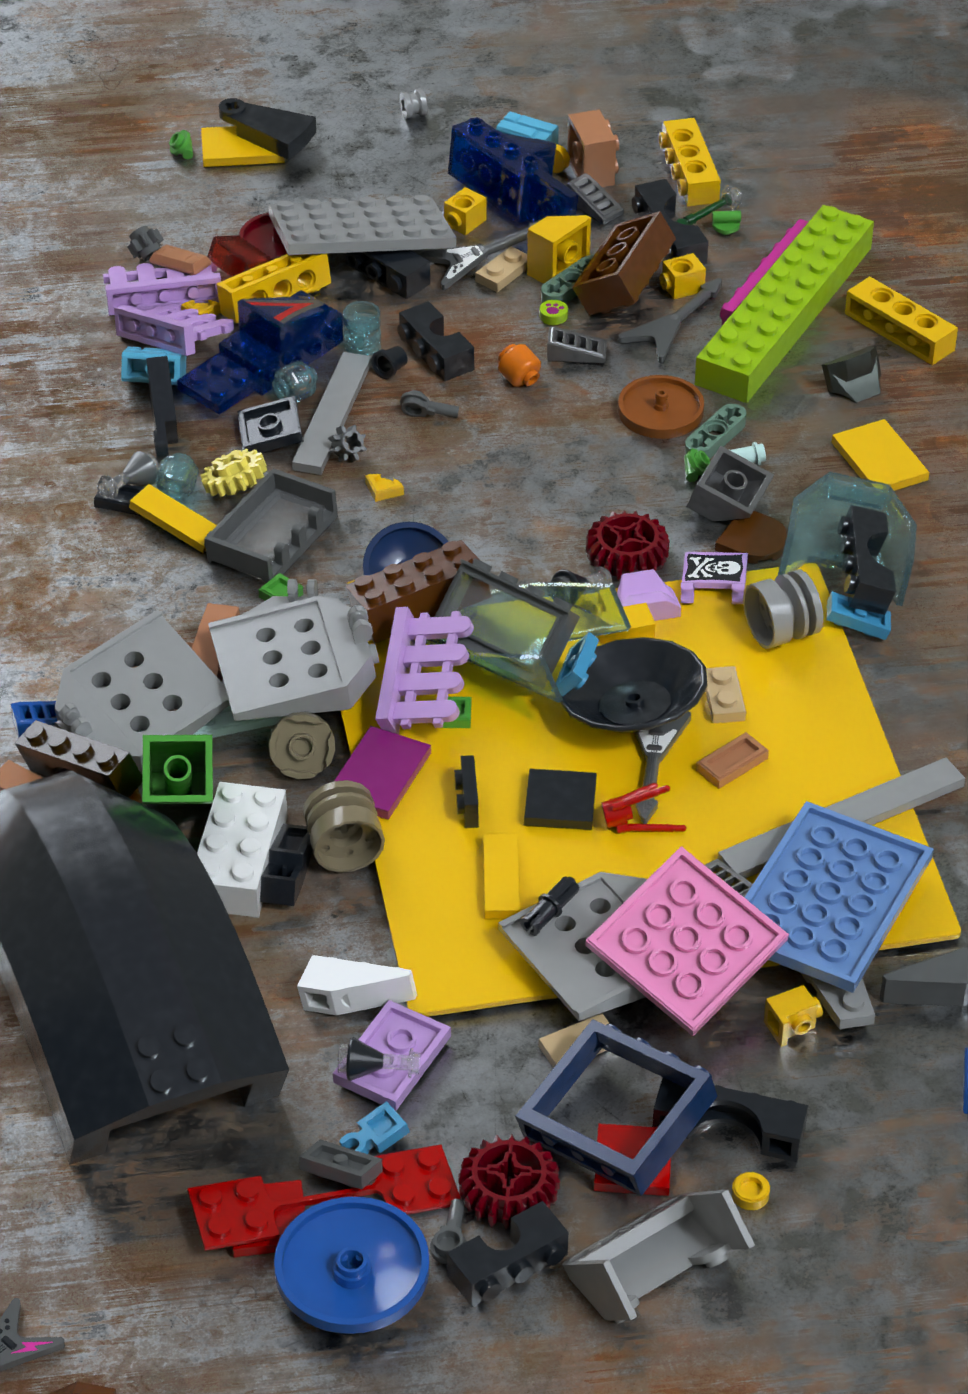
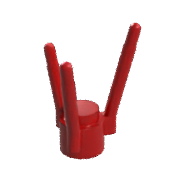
M654 782L620 797L601 802L607 828L616 827L618 834L627 831L684 832L687 829L685 825L628 824L627 820L634 819L631 805L669 792V785L657 788L658 784Z

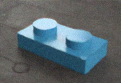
M831 592L827 600L826 620L838 626H845L860 631L870 637L887 639L891 632L890 611L882 615L849 607L847 596Z
M590 632L568 651L553 688L561 696H565L573 688L575 690L580 689L589 677V674L586 672L597 657L594 652L599 642V639Z

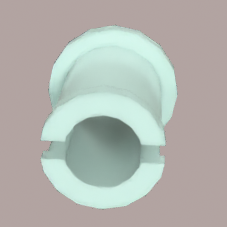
M753 442L752 446L730 450L758 466L761 465V462L766 461V452L762 443L757 444V442Z

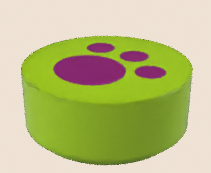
M547 300L539 307V318L547 325H560L568 319V306L560 300Z

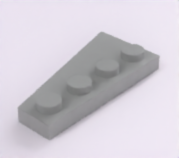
M801 973L807 983L811 982L817 991V998L839 1029L874 1024L875 1013L863 979H861L854 993Z

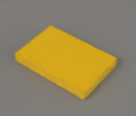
M236 126L201 128L203 167L285 163V158L237 136Z
M885 419L832 435L831 443L875 497L929 480L930 472Z

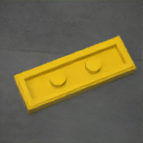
M150 484L130 500V509L202 553L206 551L204 545L205 538L217 525Z
M483 833L485 919H506L520 912L518 833Z

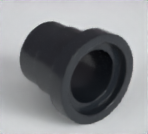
M394 346L387 350L382 349L375 352L371 358V365L374 372L380 378L389 379L407 364L408 358L403 348Z

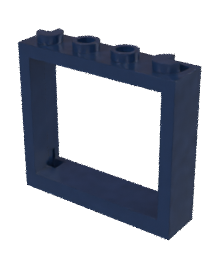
M592 1019L515 1117L524 1137L527 1136L529 1140L535 1143L540 1142L542 1147L642 1196L718 1095L712 1075L705 1068L699 1065L693 1067L681 1061L672 1052L659 1051L642 1038L636 1037L634 1039L623 1034L620 1029L612 1024L604 1025ZM601 1049H605L687 1089L634 1159L548 1117Z

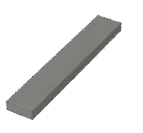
M348 352L342 353L303 437L304 442H301L292 461V470L322 475L331 455L329 450L332 449V442L328 440V437L338 435L336 428L344 426L371 367V356Z

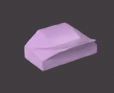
M654 569L621 575L620 584L616 592L621 607L647 603L654 621L681 617V606L673 589L663 582Z

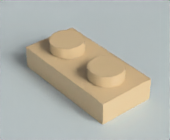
M510 246L475 272V282L495 292H499L527 271V254Z
M736 667L706 668L708 686L705 692L712 722L745 721L746 709Z

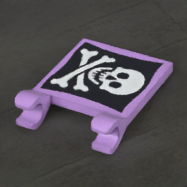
M685 552L681 582V603H694V588L732 589V604H743L748 553Z

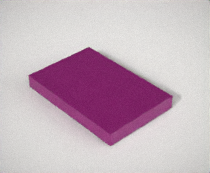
M370 726L334 781L349 780L361 783L369 789L373 797L377 816L389 820L430 756L431 745Z

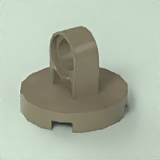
M308 712L291 713L281 718L272 728L268 740L269 754L275 766L284 775L295 779H310L317 776V773L323 771L325 767L331 764L335 753V738L328 723L318 715Z

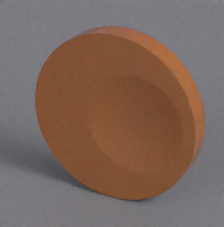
M650 375L638 378L623 388L618 399V414L622 423L639 435L655 439L676 438L690 433L699 426L704 416V398L696 386L684 379L669 375Z

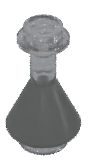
M137 451L133 453L121 474L113 478L108 475L102 476L97 483V490L102 497L113 499L118 495V489L126 484L153 485L160 472L159 463L152 454Z

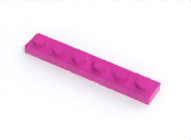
M799 219L792 228H788L784 238L780 242L775 243L772 252L761 260L759 267L754 272L748 275L743 286L738 287L731 300L723 304L720 311L722 325L807 225L808 221Z

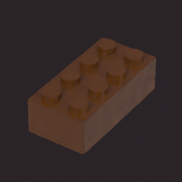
M661 211L614 225L572 287L588 315L598 312L604 314L619 306L629 307L638 301V296L649 284L651 276L659 269V264L670 252L669 249L676 240Z
M462 540L447 542L441 548L428 553H419L413 559L400 564L388 565L380 572L370 576H360L354 582L345 585L350 606L360 605L367 610L368 622L371 623L373 630L372 641L376 644L390 638L396 607H408L414 618H419L420 613H428L430 617H435L462 563L460 560L463 559L473 563L475 558L480 559ZM474 578L458 611L492 598L490 585Z

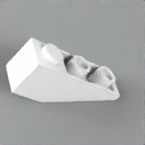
M312 955L297 985L303 1010L330 1015H341L381 1007L388 1000L395 1003L415 1000L417 996L412 970Z

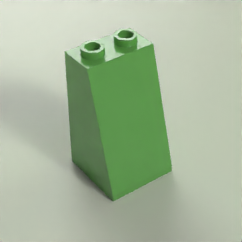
M143 735L142 803L213 804L212 735Z

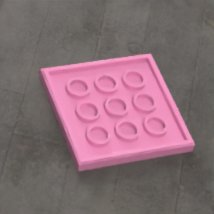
M681 846L586 939L585 946L689 1034L694 1036L788 940L789 934Z

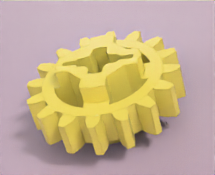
M244 449L242 452L241 450H234L230 454L222 455L221 458H216L212 461V466L205 467V473L200 476L206 493H210L211 496H215L218 493L220 497L226 494L231 496L256 485V479L264 477L263 473L267 471V465L262 453H258L255 449L250 452L248 449Z

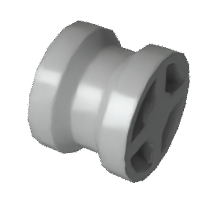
M416 89L414 93L406 91L400 93V107L405 119L411 118L414 114H419L420 116L427 115L428 106L423 89Z

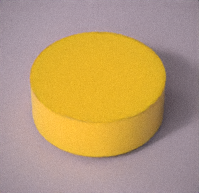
M559 144L552 145L551 154L542 155L544 165L553 173H560L570 164L569 153Z
M745 1172L734 1179L732 1199L737 1206L745 1210H758L767 1204L770 1185L764 1176L755 1172Z

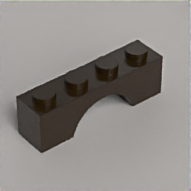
M37 720L15 742L29 769L45 776L58 774L62 768H66L128 798L143 782V776L130 752Z

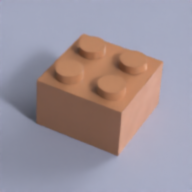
M600 109L568 114L567 152L569 153L570 166L575 176L579 177L587 173L601 187L615 185V174L619 171L616 159V151H619V139L616 134L613 135L609 120L604 118Z

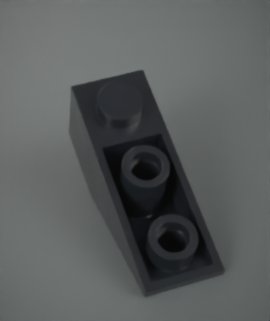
M411 250L346 253L347 265L405 299L410 298L430 285V261Z

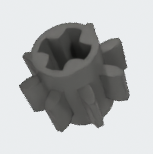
M142 226L130 234L131 244L127 247L134 258L138 257L140 259L142 257L144 261H148L152 254L161 248L160 243L164 239L158 229L153 230V228L149 229L147 226Z
M343 425L337 427L336 432L338 435L328 437V440L332 442V449L329 450V453H335L339 456V462L346 461L348 457L351 462L359 460L357 452L367 450L363 446V439L366 435L357 432L356 425L350 426L347 430Z

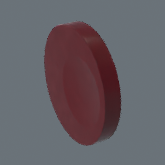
M269 212L251 218L240 229L239 248L242 255L251 263L259 266L287 254L271 221Z

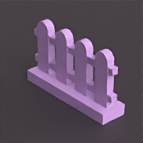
M212 262L210 266L191 276H184L190 274L166 267L154 269L153 265L149 263L139 264L136 267L137 271L128 272L125 271L124 267L114 266L109 268L108 274H103L104 284L110 283L105 285L109 315H115L114 307L120 305L146 311L156 306L168 304L181 305L191 300H194L195 303H208V300L219 303L216 283L221 282L220 272L213 273L217 272L216 262Z
M179 304L156 306L146 311L126 305L114 307L117 336L185 356L196 353L195 341L206 340L208 337L222 333L227 334L234 330L233 319L216 320L215 314L198 315L197 309L181 310V305Z
M396 607L375 718L381 729L399 735L400 725L403 729H411L412 723H432L435 728H443L444 722H452L458 718L460 710L454 701L448 700V694L458 693L464 687V680L458 672L452 671L453 666L463 665L469 659L466 647L463 644H457L458 638L468 637L474 630L469 617L462 616L460 611H452L449 617H430L428 613H420L419 618H414L408 607ZM427 639H447L446 644L426 645ZM442 666L441 672L421 673L422 667ZM437 694L436 700L416 701L417 695Z

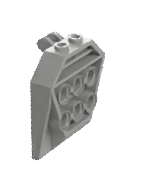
M315 596L208 623L234 721L287 716L296 712L319 713L351 709L376 678L374 664L379 663L375 643L370 645L368 641L372 640L373 630L371 623L368 622L367 610L360 605L349 607L322 596Z
M156 610L63 668L55 704L57 717L55 727L130 752L139 771L143 774V735H193L227 708L230 703L225 685L164 619L160 611Z
M599 872L577 883L580 887L578 893L562 908V914L559 917H553L540 930L537 936L530 934L533 927L526 932L520 924V919L536 904L498 922V930L578 1021L646 997L585 946L586 939L647 880L645 878Z

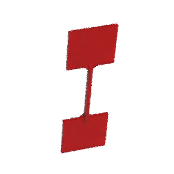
M441 1144L374 1156L382 1159L383 1172L376 1177V1181L373 1184L367 1185L363 1189L350 1188L275 1201L268 1197L261 1175L187 1188L205 1251L279 1238L280 1234L274 1218L275 1211L302 1205H315L335 1198L360 1197L377 1193L382 1196L384 1202L399 1208L409 1215L448 1208L452 1200H461Z

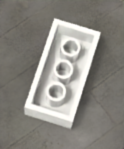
M219 782L197 855L208 872L228 914L259 918L263 902H260L261 876L269 863V849L283 823L286 824L288 818L286 790Z

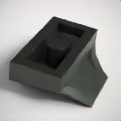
M876 346L863 348L821 365L829 393L842 394L854 403L881 393V369Z

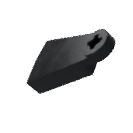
M237 98L225 99L219 104L220 119L236 126L237 136L287 160H290L305 148L316 134L315 116L245 103Z
M161 356L146 358L149 396L155 428L153 436L157 461L169 459L168 444L178 443L177 420L168 357Z

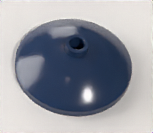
M399 522L387 526L372 538L366 548L362 567L363 576H370L380 572L388 565L400 564L413 559L419 553H428L441 548L449 541L439 531L423 523Z

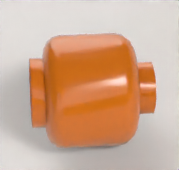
M511 344L500 353L498 357V370L512 386L521 387L526 385L529 387L539 379L541 361L525 344Z

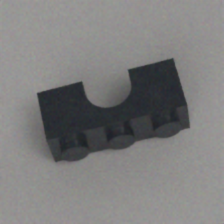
M429 301L399 312V325L397 327L399 337L402 341H406L415 354L421 357L429 365L431 371L436 372L444 382L475 370L474 346L460 332L444 336V316Z
M541 1201L511 1218V1242L515 1245L508 1250H495L489 1247L478 1235L447 1252V1276L471 1307L483 1301H491L508 1287L516 1283H523L539 1270L547 1266H554L568 1255L569 1232L547 1205Z

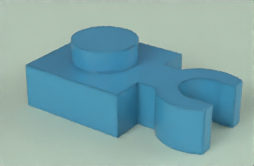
M386 1101L357 1122L360 1129L359 1132L348 1133L339 1142L341 1146L349 1149L358 1146L355 1151L369 1154V1150L373 1147L379 1153H382L410 1133L407 1123Z

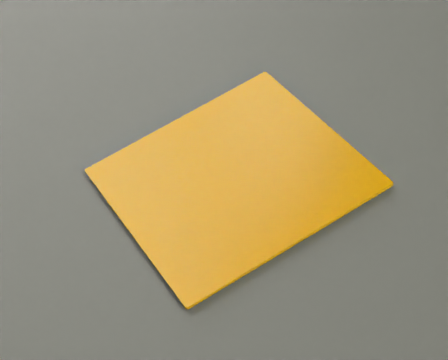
M816 563L747 571L746 586L770 578L775 580L778 575L788 574V572L801 569L814 582L822 603L824 619L823 627L819 633L806 635V637L801 639H794L792 637L790 642L769 649L762 647L754 638L745 616L744 604H732V589L694 588V603H681L682 580L664 582L673 589L680 603L681 617L655 621V639L673 641L692 650L706 668L735 666L746 709L745 721L713 723L706 692H704L698 704L689 710L691 712V721L664 759L659 763L657 788L669 785L670 791L655 797L654 800L658 801V808L647 824L685 825L687 829L684 832L627 831L618 834L616 827L607 828L601 802L620 797L643 787L646 761L635 733L594 729L571 718L559 703L558 692L553 689L569 649L588 632L597 638L595 603L600 601V590L584 592L577 603L572 606L570 611L579 615L580 618L546 687L467 649L469 653L467 662L463 665L453 666L452 671L458 672L464 680V687L460 692L448 694V696L472 697L471 728H435L432 723H412L411 729H403L400 725L399 735L430 744L431 754L389 820L377 816L382 827L385 842L383 851L374 863L397 965L400 968L412 970L417 991L415 1000L406 1001L407 1008L430 1017L558 998L498 930V922L504 919H485L483 833H518L520 911L538 903L539 896L543 893L547 894L565 876L574 878L576 883L599 872L648 879L681 846L705 865L717 859L718 852L794 821L806 801L825 808L901 776L843 627L826 620L827 600L830 594L820 568ZM554 596L544 597L551 602L554 600ZM567 596L560 599L568 601L571 599L572 596ZM522 600L467 607L459 610L462 616L470 618L474 626L472 635L531 664H534L557 618ZM390 638L375 644L379 663L374 664L376 673L374 681L351 709L340 710L350 756L370 726L380 728L375 718ZM427 639L426 645L446 644L447 639ZM372 640L368 641L369 645L374 644ZM599 640L597 646L603 645V643ZM442 666L421 668V673L442 671ZM437 694L416 696V701H432L437 699ZM745 732L769 750L767 760L720 789L696 771L699 760ZM474 755L479 828H465L464 814L457 815L456 794H462V790H455L454 770H461V756ZM530 768L597 773L592 830L525 826L524 816ZM636 804L631 805L634 819L627 820L628 824H643ZM914 808L872 825L928 846ZM933 856L879 950L954 940L960 937L961 927ZM760 873L746 879L753 884ZM768 960L761 968L780 964Z

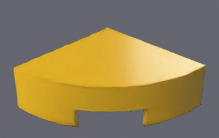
M194 300L181 304V310L197 309L198 315H218L221 313L220 304L213 300H208V303H195Z
M381 474L365 475V483L375 502L404 495V486L400 481L381 478Z

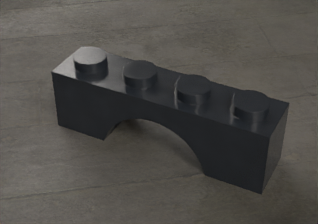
M662 179L635 185V197L631 201L634 213H638L642 217L661 211L676 237V240L669 249L670 252L664 257L665 260L694 253L699 261L706 265L709 241L698 225H685L672 220L675 217L676 193L668 181Z
M851 505L847 515L840 518L837 530L838 534H841L840 553L843 554L844 558L842 563V573H845L846 576L844 592L848 595L849 607L885 615L896 593L894 571L878 563L872 556H878L889 533L887 515L883 512Z
M662 1077L653 1109L652 1127H658L685 1093L686 1088ZM714 1085L718 1097L686 1137V1139H689L697 1130L707 1125L716 1123L731 1124L744 1129L752 1135L759 1146L761 1155L798 1162L806 1129L808 1105L792 1100H781L753 1092L748 1093Z

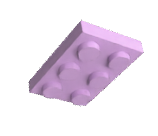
M388 1000L358 1039L384 1054L383 1069L349 1081L346 1076V1055L333 1072V1083L379 1104L387 1101L397 1111L451 1037V1027Z

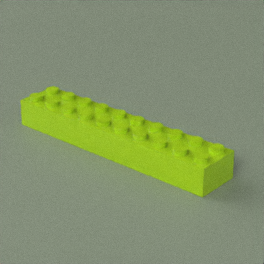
M822 205L696 357L694 385L748 403L870 251L874 221L863 218L860 215L838 210L835 207Z

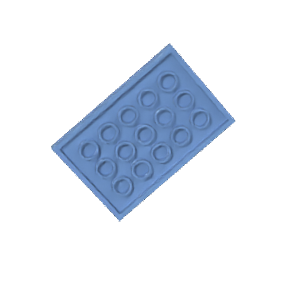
M806 801L744 897L789 934L788 940L769 960L854 993L929 865L934 849Z

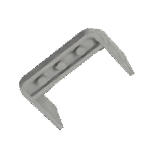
M728 1189L680 1194L663 1202L568 1258L562 1265L569 1279L605 1320H614L618 1324L637 1317L634 1308L640 1304L638 1300L640 1297L693 1265L706 1263L708 1268L717 1266L728 1259L727 1252L736 1249H750L755 1244Z

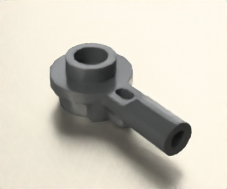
M417 390L405 392L400 398L402 411L411 417H425L427 414L435 415V413L454 418L458 416V406L429 401L427 396Z
M460 1199L451 1201L446 1225L440 1227V1230L434 1235L430 1243V1254L439 1263L447 1264V1252L467 1242L461 1229L465 1202Z

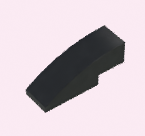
M283 823L269 849V863L261 876L260 902L288 906L295 905L313 851L310 834L306 826Z

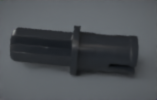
M565 876L547 894L543 893L539 896V902L520 919V924L526 932L533 927L530 934L537 936L540 930L553 917H559L562 914V908L579 891L580 887L575 879Z

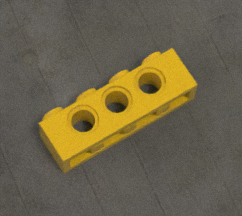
M695 118L663 121V132H660L658 137L659 146L665 150L666 164L671 165L672 179L677 180L679 196L684 197L687 207L715 203L720 199L721 180Z
M286 254L216 283L221 314L228 319H233L236 324L244 323L253 316L272 311L277 306L251 305L242 299L294 301L305 294L319 291L322 287L331 284L328 254Z
M869 276L847 291L846 315L933 366L955 351L958 327Z

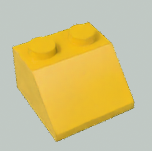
M587 215L546 216L528 228L527 275L544 284L581 258L590 255L591 217Z

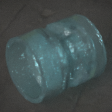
M357 301L350 303L344 308V347L347 352L369 356L381 348V313L379 307L374 303Z

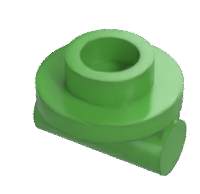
M186 130L174 133L169 141L170 152L175 156L181 153L183 158L191 159L193 157V148L190 133Z
M741 211L712 212V227L715 231L722 235H730L739 230Z
M692 448L684 456L686 480L695 482L698 476L703 475L710 464L709 457L702 450L698 451Z

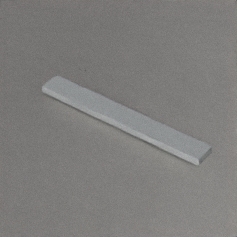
M945 757L825 808L869 825H874L964 787L965 777ZM792 822L718 852V859L745 879L760 873Z

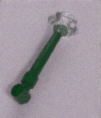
M727 184L724 190L721 191L722 199L693 214L690 213L683 218H679L676 222L693 225L696 221L724 205L735 211L742 204V194L738 188Z

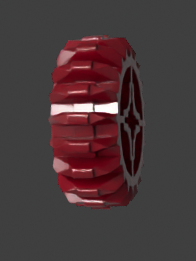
M624 510L622 514L611 512L610 517L601 516L600 521L593 522L586 536L585 551L590 565L596 567L597 573L604 572L606 578L616 576L618 581H620L622 574L650 569L655 571L662 570L669 556L670 540L665 531V526L659 525L658 519L650 520L649 514L640 516L637 510L633 514H628Z
M513 1134L510 1135L508 1140H501L496 1135L494 1143H489L483 1139L480 1149L471 1147L469 1157L463 1158L461 1170L458 1174L460 1197L462 1201H465L467 1211L475 1212L478 1221L488 1218L491 1228L497 1222L503 1223L507 1230L512 1217L543 1201L549 1209L550 1206L555 1205L557 1193L560 1189L559 1168L557 1162H553L551 1152H543L540 1142L530 1145L527 1136L521 1141H516ZM511 1176L510 1186L507 1187L508 1177Z

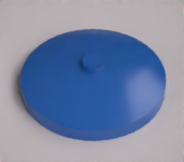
M335 1198L305 1210L284 1230L275 1251V1280L285 1304L305 1322L322 1330L335 1333H365L384 1328L396 1322L417 1304L428 1282L429 1250L426 1239L418 1225L399 1208L373 1198Z

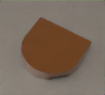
M753 511L750 518L734 519L716 540L715 550L723 553H748L747 563L758 564V560H768L771 558L774 561L779 559L787 550L788 532L785 526L778 520Z

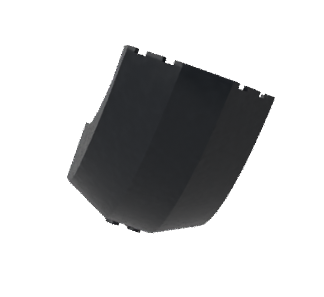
M72 770L0 790V976L33 1058L69 1165L105 1154L110 1130L237 1088L244 1107L279 1096L289 1072V1067L268 1010L227 910L199 856L178 826L165 814Z

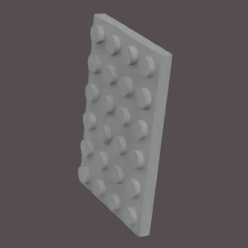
M416 195L409 199L389 196L384 200L362 197L358 201L335 198L332 199V202L308 199L304 203L280 200L277 204H269V216L288 255L456 248L454 232L433 198L427 195Z

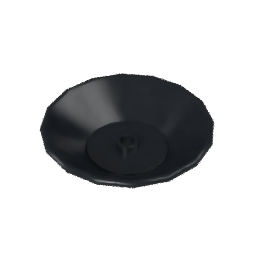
M647 637L615 640L596 647L594 653L597 657L587 669L586 673L589 674V677L584 685L578 690L573 688L565 696H561L558 693V701L571 718L591 728L621 733L645 732L677 720L698 704L708 686L706 666L692 650L673 641Z

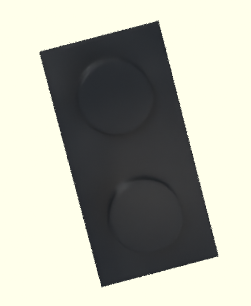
M474 755L461 756V770H454L455 790H462V794H456L457 815L464 814L465 828H479Z

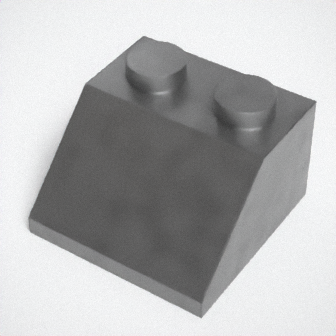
M720 445L697 483L686 507L713 522L750 518L774 474Z

